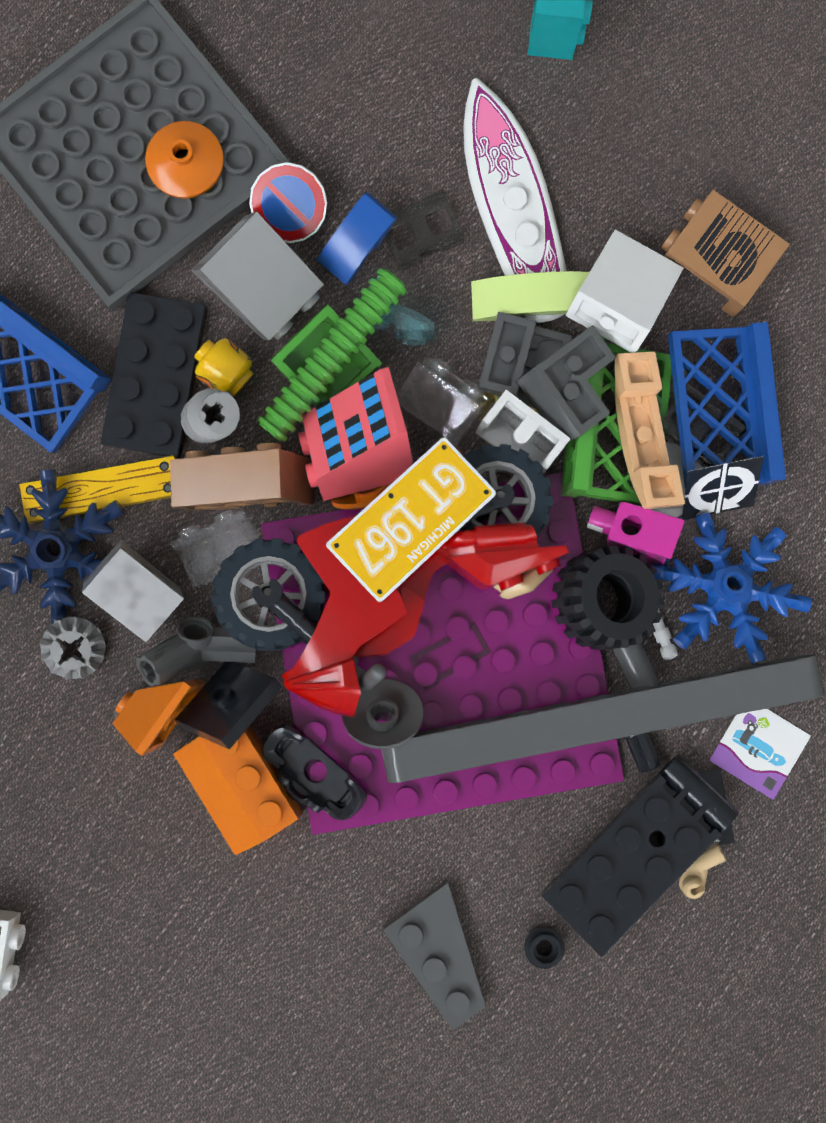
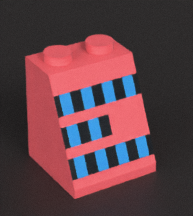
M389 367L372 373L319 404L309 413L306 412L302 415L305 431L298 433L304 456L311 455L312 463L305 464L311 488L319 487L323 501L392 484L413 465L408 434Z

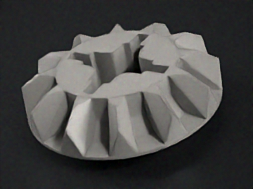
M66 617L57 620L46 629L40 642L41 660L48 666L50 673L64 677L65 680L84 679L92 674L101 665L106 651L105 640L98 627L80 617ZM82 636L84 639L78 649L82 657L79 658L77 655H72L64 661L62 657L66 647L62 644L63 641L71 644Z

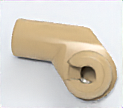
M533 569L521 575L524 582L504 591H501L499 585L493 587L500 592V597L509 600L534 591L553 570L538 575L536 569Z

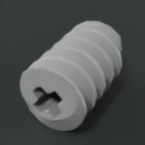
M205 389L197 392L184 405L181 412V425L184 432L192 440L201 444H211L229 436L236 429L240 419L236 400L229 392L218 389ZM208 409L214 412L212 416L214 422L210 425L204 422L206 418L204 412Z

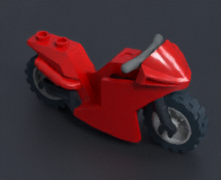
M492 444L481 446L478 450H471L463 457L480 475L488 474L489 484L496 491V495L382 602H378L326 546L327 542L357 515L323 524L297 537L298 546L272 538V540L256 539L251 541L252 543L241 545L233 550L234 553L229 558L226 557L222 561L221 568L214 577L212 603L213 607H215L216 617L232 638L256 650L279 651L304 641L307 646L294 668L281 675L285 688L321 709L334 714L354 717L361 695L360 689L364 691L371 690L386 676V669L381 664H374L367 671L356 665L360 660L359 658L386 656L409 642L415 636L425 604L428 586L436 570L447 564L482 590L499 585L501 591H504L524 582L521 575L536 569L538 575H541L561 566L558 559L569 553L566 545L539 547L536 541L537 536L549 521L550 508L553 506V495H550L549 490L551 488L549 477L544 476L542 473L544 468L537 460L533 462L528 457L529 453L522 449H519V451L511 449V445L500 444L499 447H492ZM495 472L506 473L512 478L503 487L498 486ZM516 482L524 490L525 498L514 497L512 487ZM509 505L526 506L523 516L519 521L515 519L507 508ZM501 514L508 522V524L494 525L495 518ZM488 519L487 525H482L480 523ZM268 565L280 566L287 571L278 581L276 579H271L270 581ZM260 566L264 584L261 586L245 578L247 574ZM292 575H294L299 584L300 593L284 592L282 586ZM242 584L252 589L254 598L239 604L238 594ZM325 592H326V594L328 595L329 599H328L327 604H326V606H325V608H324ZM292 600H300L299 605L297 606ZM258 604L262 609L256 624L248 619L242 610ZM268 612L273 613L283 622L275 626H264Z

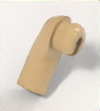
M718 842L712 844L679 878L680 889L686 897L690 899L700 898L705 892L708 869L727 861Z

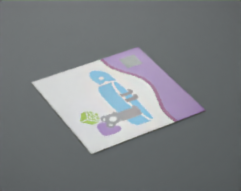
M768 709L737 714L709 761L774 800L811 735Z

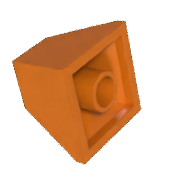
M198 678L154 686L153 688L139 689L134 693L129 691L118 703L115 711L119 715L112 724L135 752L141 756L162 747L178 724L175 718L203 688L206 682Z

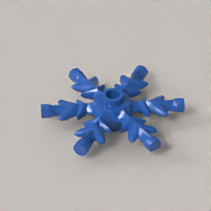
M708 512L695 517V520L703 537L695 536L693 540L708 552L701 555V557L713 562L712 572L702 574L695 563L691 571L677 558L673 559L675 568L653 563L657 570V573L654 575L655 579L672 581L668 587L670 592L689 586L688 595L698 588L705 590L708 594L706 604H692L698 611L686 613L679 617L680 621L688 624L673 638V641L684 650L698 634H700L703 641H707L710 634V622L718 627L717 613L727 610L734 616L729 629L737 627L734 647L738 649L745 644L751 665L763 662L767 658L758 639L768 640V635L753 624V622L761 619L747 613L748 604L752 601H759L766 612H768L770 604L783 617H788L787 607L808 613L812 605L811 597L789 594L793 588V585L790 583L771 589L772 581L767 582L762 587L757 586L753 582L752 576L754 572L768 571L762 564L781 559V555L772 551L786 538V534L780 528L773 527L762 542H760L756 535H753L750 542V554L742 549L743 563L733 565L726 559L732 546L723 549L727 535L726 529L722 528L716 533L711 514ZM727 582L733 584L736 590L730 589Z

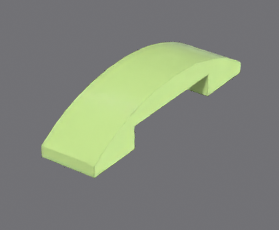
M539 272L471 281L473 322L496 321L498 312L514 316L566 314L589 272Z

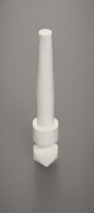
M661 617L660 623H653L655 629L653 633L657 643H660L662 646L660 652L663 659L671 660L678 655L675 645L670 642L672 638L669 628L665 627Z

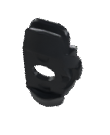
M283 723L264 743V757L277 769L274 773L275 777L283 784L287 791L286 793L295 802L309 806L317 813L324 810L336 820L349 819L363 807L367 799L365 790L348 771L305 734ZM312 759L322 761L327 768V775L321 782H314L306 775V765Z

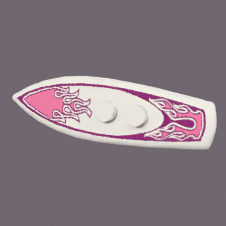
M474 78L471 82L465 107L463 126L464 153L474 198L503 273L506 276L567 271L547 185L529 139L511 110L497 94L480 79ZM565 314L523 317L536 321V323H543L555 320Z

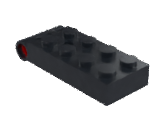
M677 754L542 891V897L602 958L722 835L721 832L736 819L739 811L680 754ZM653 831H661L663 834V840L658 845H653L649 841V836Z

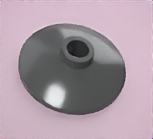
M383 679L371 690L364 691L360 689L361 695L354 717L342 715L347 733L356 742L370 748L387 749L404 744L418 732L423 721V705L418 694L408 685L396 680ZM381 719H387V720H388V721H385V722H379V720H381Z

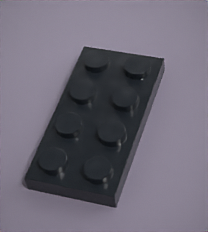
M130 293L128 295L100 444L106 447L166 457L175 456L181 459L185 432L181 425V412L184 405L192 398L195 368L198 365V360L194 356L201 348L208 310L204 304Z

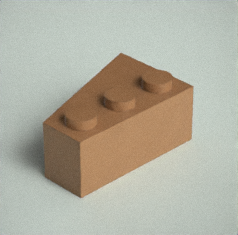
M278 443L258 444L257 451L245 452V448L225 447L221 448L220 455H209L208 451L185 452V458L170 460L171 506L178 509L198 511L241 509V506L264 504V507H277V503L295 502L301 504V506L314 505L313 488L310 486L305 464L312 463V460L282 450L281 444Z

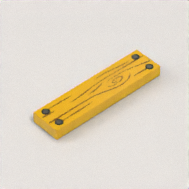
M168 456L57 477V491L62 488H66L68 491L59 507L68 509L60 518L75 516L77 513L79 515L86 514L91 503H96L97 511H100L114 500H117L124 507L171 498L170 460L177 458L175 456ZM41 480L19 484L24 515L28 523L43 522L44 519L34 511L43 508L31 493L33 489L42 492Z

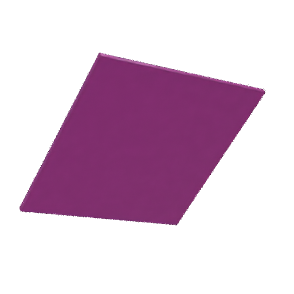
M563 472L544 475L545 477L548 476L551 482L549 490L550 495H553V506L550 508L549 521L537 536L536 541L539 547L566 545L569 553L558 559L561 566L553 569V572L534 591L508 600L500 597V592L494 587L483 590L476 587L445 564L435 571L430 580L415 636L409 642L386 656L359 658L360 660L356 665L367 671L372 665L381 664L386 669L384 679L400 681L411 687L418 694L423 705V721L418 732L609 694L601 650L590 649V646L582 647L576 644L577 637L568 638L563 633L566 629L565 624L558 625L555 616L560 615L558 608H552L551 600L557 599V593L552 591L553 584L561 581L557 576L561 568L568 567L567 562L570 559L583 553L574 500L571 497L560 496ZM507 481V482H501V483H497V484H498V486L503 487V486H504L505 484H507L509 481ZM516 482L512 487L514 497L525 498L524 490ZM509 505L507 508L515 519L519 521L523 516L526 506ZM343 509L261 523L264 540H272V538L281 539L286 543H293L298 546L297 537L323 524L358 515L362 510ZM501 514L495 518L494 525L508 524V522ZM488 519L480 523L482 525H487ZM268 565L270 581L271 579L278 581L287 571L280 566ZM292 575L282 586L284 592L300 593L299 584L294 575ZM325 592L324 608H325V606H326V604H327V601H328V599H329V597H328V595L326 594V592ZM292 600L297 606L299 605L300 600ZM276 616V618H277V624L283 623V622ZM304 641L282 650L285 672L294 668L307 646ZM288 690L294 728L305 734L348 771L367 793V799L363 807L354 816L346 820H336L324 810L317 813L307 806L312 835L624 781L617 739L404 782L388 783L381 749L370 748L356 742L347 733L342 715L321 709ZM387 719L379 720V722L388 721ZM312 759L307 763L305 772L310 780L321 782L327 775V768L322 761Z

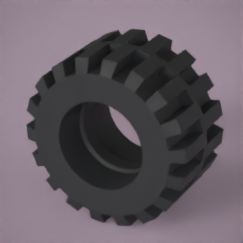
M608 546L573 557L567 562L568 567L560 569L557 576L561 581L555 582L552 591L557 593V599L551 600L552 608H558L560 614L555 616L557 624H565L566 629L563 633L568 638L577 637L576 644L582 647L590 646V649L593 650L627 648L643 642L642 637L650 636L655 631L652 624L660 623L662 614L658 612V607L664 606L665 597H659V589L664 588L662 581H656L654 575L657 573L653 565L646 566L647 558L641 553L633 555V549L628 547L618 549V546ZM602 578H605L612 584L618 598L617 610L611 620L602 613L597 602V588Z

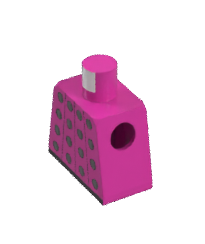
M620 502L617 513L594 506L587 528L607 534V546H618V549L628 547L633 549V555L641 553L645 556L647 562L668 566L685 520L626 502ZM626 525H633L639 532L635 535H627L623 532L622 528Z

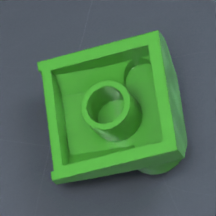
M326 305L270 361L288 380L292 376L296 378L299 374L297 369L299 367L304 368L307 365L305 359L307 357L312 358L315 355L313 349L315 347L320 348L323 345L321 339L323 337L328 339L331 335L329 333L331 327L336 329L339 316L329 305ZM360 343L358 346L359 352L350 355L351 362L342 365L343 372L341 374L336 373L333 376L335 382L333 384L328 383L325 386L328 389L326 393L320 392L318 395L320 400L318 403L312 402V404L316 407L354 385L379 367L382 362L366 345Z

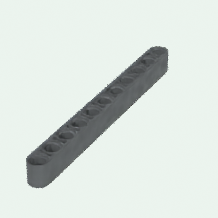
M804 654L417 732L404 744L393 748L381 749L387 782L398 783L816 699L824 696L825 693L816 654Z

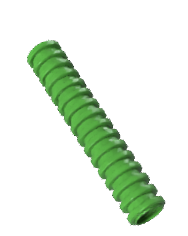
M382 268L377 270L376 274L378 277L376 279L371 278L368 281L370 287L368 289L363 288L360 291L362 297L353 300L354 306L352 309L347 308L345 310L346 316L344 319L338 318V326L336 329L330 328L329 333L331 335L328 339L323 337L321 339L323 345L320 348L315 347L313 349L315 355L312 358L307 357L305 359L307 365L304 368L299 367L297 369L299 374L296 378L292 376L289 379L291 384L288 388L283 386L281 389L283 394L280 398L275 396L273 399L275 404L272 408L270 406L266 407L265 411L268 413L264 418L262 416L258 417L259 425L280 442L288 440L286 434L289 431L294 432L296 430L294 427L297 421L301 423L304 420L302 415L305 411L309 413L312 410L310 407L312 402L318 403L320 392L325 394L328 390L325 386L328 383L333 384L335 382L333 376L336 373L341 374L343 372L342 365L351 362L350 355L359 352V344L365 345L367 334L373 335L375 332L373 327L376 324H382L383 319L381 317L389 315L391 312L389 307L391 305L396 306L399 303L397 297L399 295L404 296L407 293L404 283L389 270Z

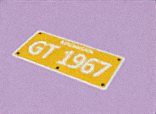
M441 438L331 538L326 546L378 602H382L496 495V491L446 438Z

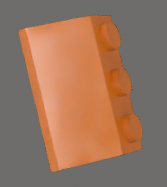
M251 726L247 728L230 749L199 736L173 754L234 855L264 842L297 821L303 813L300 805L288 796L283 784L275 777L274 773L277 769L264 757L263 745Z

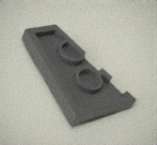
M447 879L385 924L383 931L452 1030H455L485 1008L486 1005Z

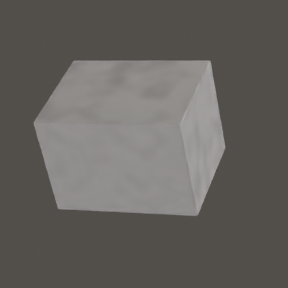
M122 540L117 543L84 581L82 589L84 595L145 642L150 639L184 599L182 590L178 585Z

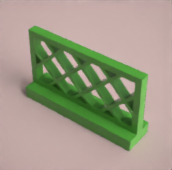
M605 342L614 356L620 353H631L617 344ZM644 349L637 350V352H654ZM655 352L657 363L660 364L659 374L662 384V390L656 396L665 437L672 370L670 354ZM603 367L587 379L600 399L601 395L609 388L615 394V379L606 367ZM603 380H604L607 385L602 388ZM617 412L611 417L607 415L602 419V424L598 426V422L584 434L566 444L560 496L571 498L585 496L642 506L637 494L627 483V480L630 478L629 473L623 477L609 459L622 449L619 428L613 421L617 418ZM605 426H607L620 444L607 455L597 443V434ZM595 455H596V456L598 457V459H599V461L596 462V463H595ZM602 464L616 481L608 489L592 487L594 470ZM618 487H620L623 492L614 491V490L617 489Z

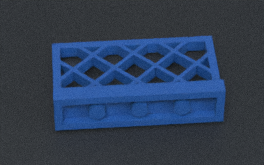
M0 293V327L5 330L0 332V338L14 337L18 340L20 357L3 360L0 343V414L50 453H56L99 391L105 392L112 382V378ZM28 349L35 353V355H29ZM44 360L48 363L51 380L33 383L30 362ZM21 363L25 385L8 387L4 366ZM58 372H60L66 378L59 379ZM74 383L84 392L75 405L64 407L60 385ZM52 386L55 408L38 411L35 389ZM26 390L29 412L17 414L11 410L9 393ZM69 411H70V413L68 414V416L65 417V412H69ZM56 414L59 429L52 439L41 433L39 416ZM24 418H30L31 424L24 420Z
M768 322L752 323L748 327L670 332L668 334L684 487L686 488L687 472L695 470L694 463L701 454L715 466L730 463L738 452L742 453L747 459L764 456L758 486L785 480L786 474ZM736 338L737 356L730 362L715 347L722 339ZM706 340H713V342L709 344ZM682 341H693L704 351L694 365L682 355ZM708 356L725 369L715 383L698 369ZM729 374L741 383L742 393L736 401L719 388ZM692 376L709 390L698 404L686 394L685 384ZM713 394L729 407L719 422L703 409ZM734 413L743 419L746 425V432L740 440L724 427ZM696 415L713 428L702 443L691 434L690 423ZM717 434H720L733 446V449L723 461L707 448Z

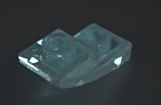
M399 304L396 306L391 305L389 307L391 310L390 314L381 317L383 319L382 324H376L373 327L374 329H385L388 327V324H395V339L403 340V343L406 345L420 346L425 345L426 340L434 341L435 323L424 315Z

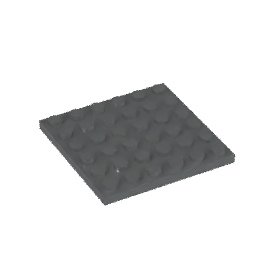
M159 0L132 1L0 103L1 174L111 311H114L124 303L130 293H137L250 205L251 188L260 173L271 165L290 162ZM178 121H191L205 126L217 137L223 150L224 166L219 180L209 191L194 198L182 199L165 194L153 183L146 168V150L152 137L164 126ZM180 150L176 153L175 157L180 159L186 157L188 150Z

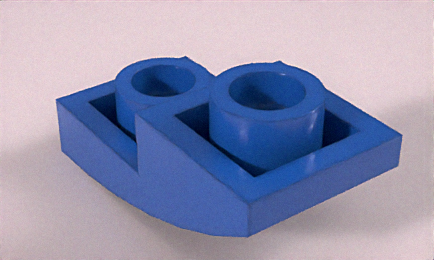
M364 193L330 238L317 261L345 285L353 281L370 253L379 247L398 217L370 193Z

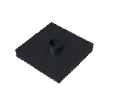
M225 662L180 712L175 721L183 729L230 749L280 691L282 686L275 677L234 662Z

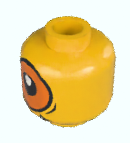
M228 338L220 339L215 344L207 340L194 356L199 361L195 368L197 379L209 389L229 392L233 397L236 396L254 374L250 370L252 366L251 357Z

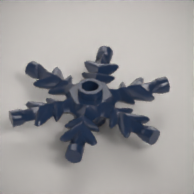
M56 469L40 470L42 492L36 489L31 491L35 500L43 508L34 510L35 513L44 519L43 526L40 529H30L26 516L23 517L20 523L9 506L5 507L4 515L0 514V538L13 537L10 545L24 541L29 547V553L26 558L12 555L11 557L15 563H0V591L10 585L11 593L16 594L24 576L31 583L33 570L43 569L49 578L40 588L49 589L42 598L40 607L43 609L51 606V624L67 617L65 605L75 606L74 599L64 588L73 587L70 582L63 578L65 570L70 567L77 568L80 579L83 581L86 573L89 577L104 560H94L97 552L83 556L78 550L79 542L82 539L95 542L96 539L92 534L112 533L113 529L106 523L125 513L117 500H114L100 511H97L96 503H91L83 520L77 513L75 526L72 528L63 527L60 524L59 518L68 508L59 507L68 491L66 488L57 491ZM54 540L60 545L61 553L59 555L51 551L50 545Z

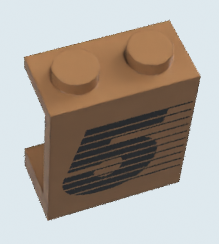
M712 190L704 202L699 198L694 201L683 217L688 221L686 227L682 232L675 228L661 249L666 252L664 257L669 260L673 259L725 296L728 300L721 309L734 318L746 306L790 244L718 192Z

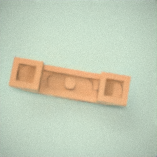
M656 353L617 354L615 356L616 412L623 454L634 490L644 509L682 506L685 504L678 465H670L656 396L662 390Z

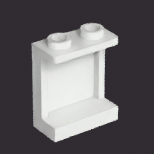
M614 230L565 316L586 328L593 325L602 337L631 353H636L654 325L684 267L623 233Z

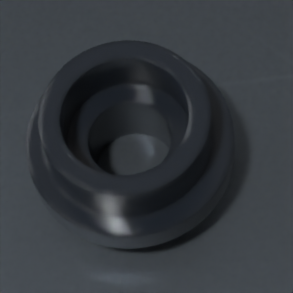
M542 926L533 929L527 935L524 942V951L532 965L541 969H549L556 966L562 960L565 946L562 937L556 930ZM547 940L551 943L550 949L544 953L537 950L538 943Z

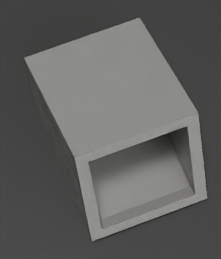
M258 212L244 216L191 269L193 274L256 334L268 341L272 337L278 340L286 334L293 325L290 319L300 309L303 312L310 309L320 298L317 291L324 285Z

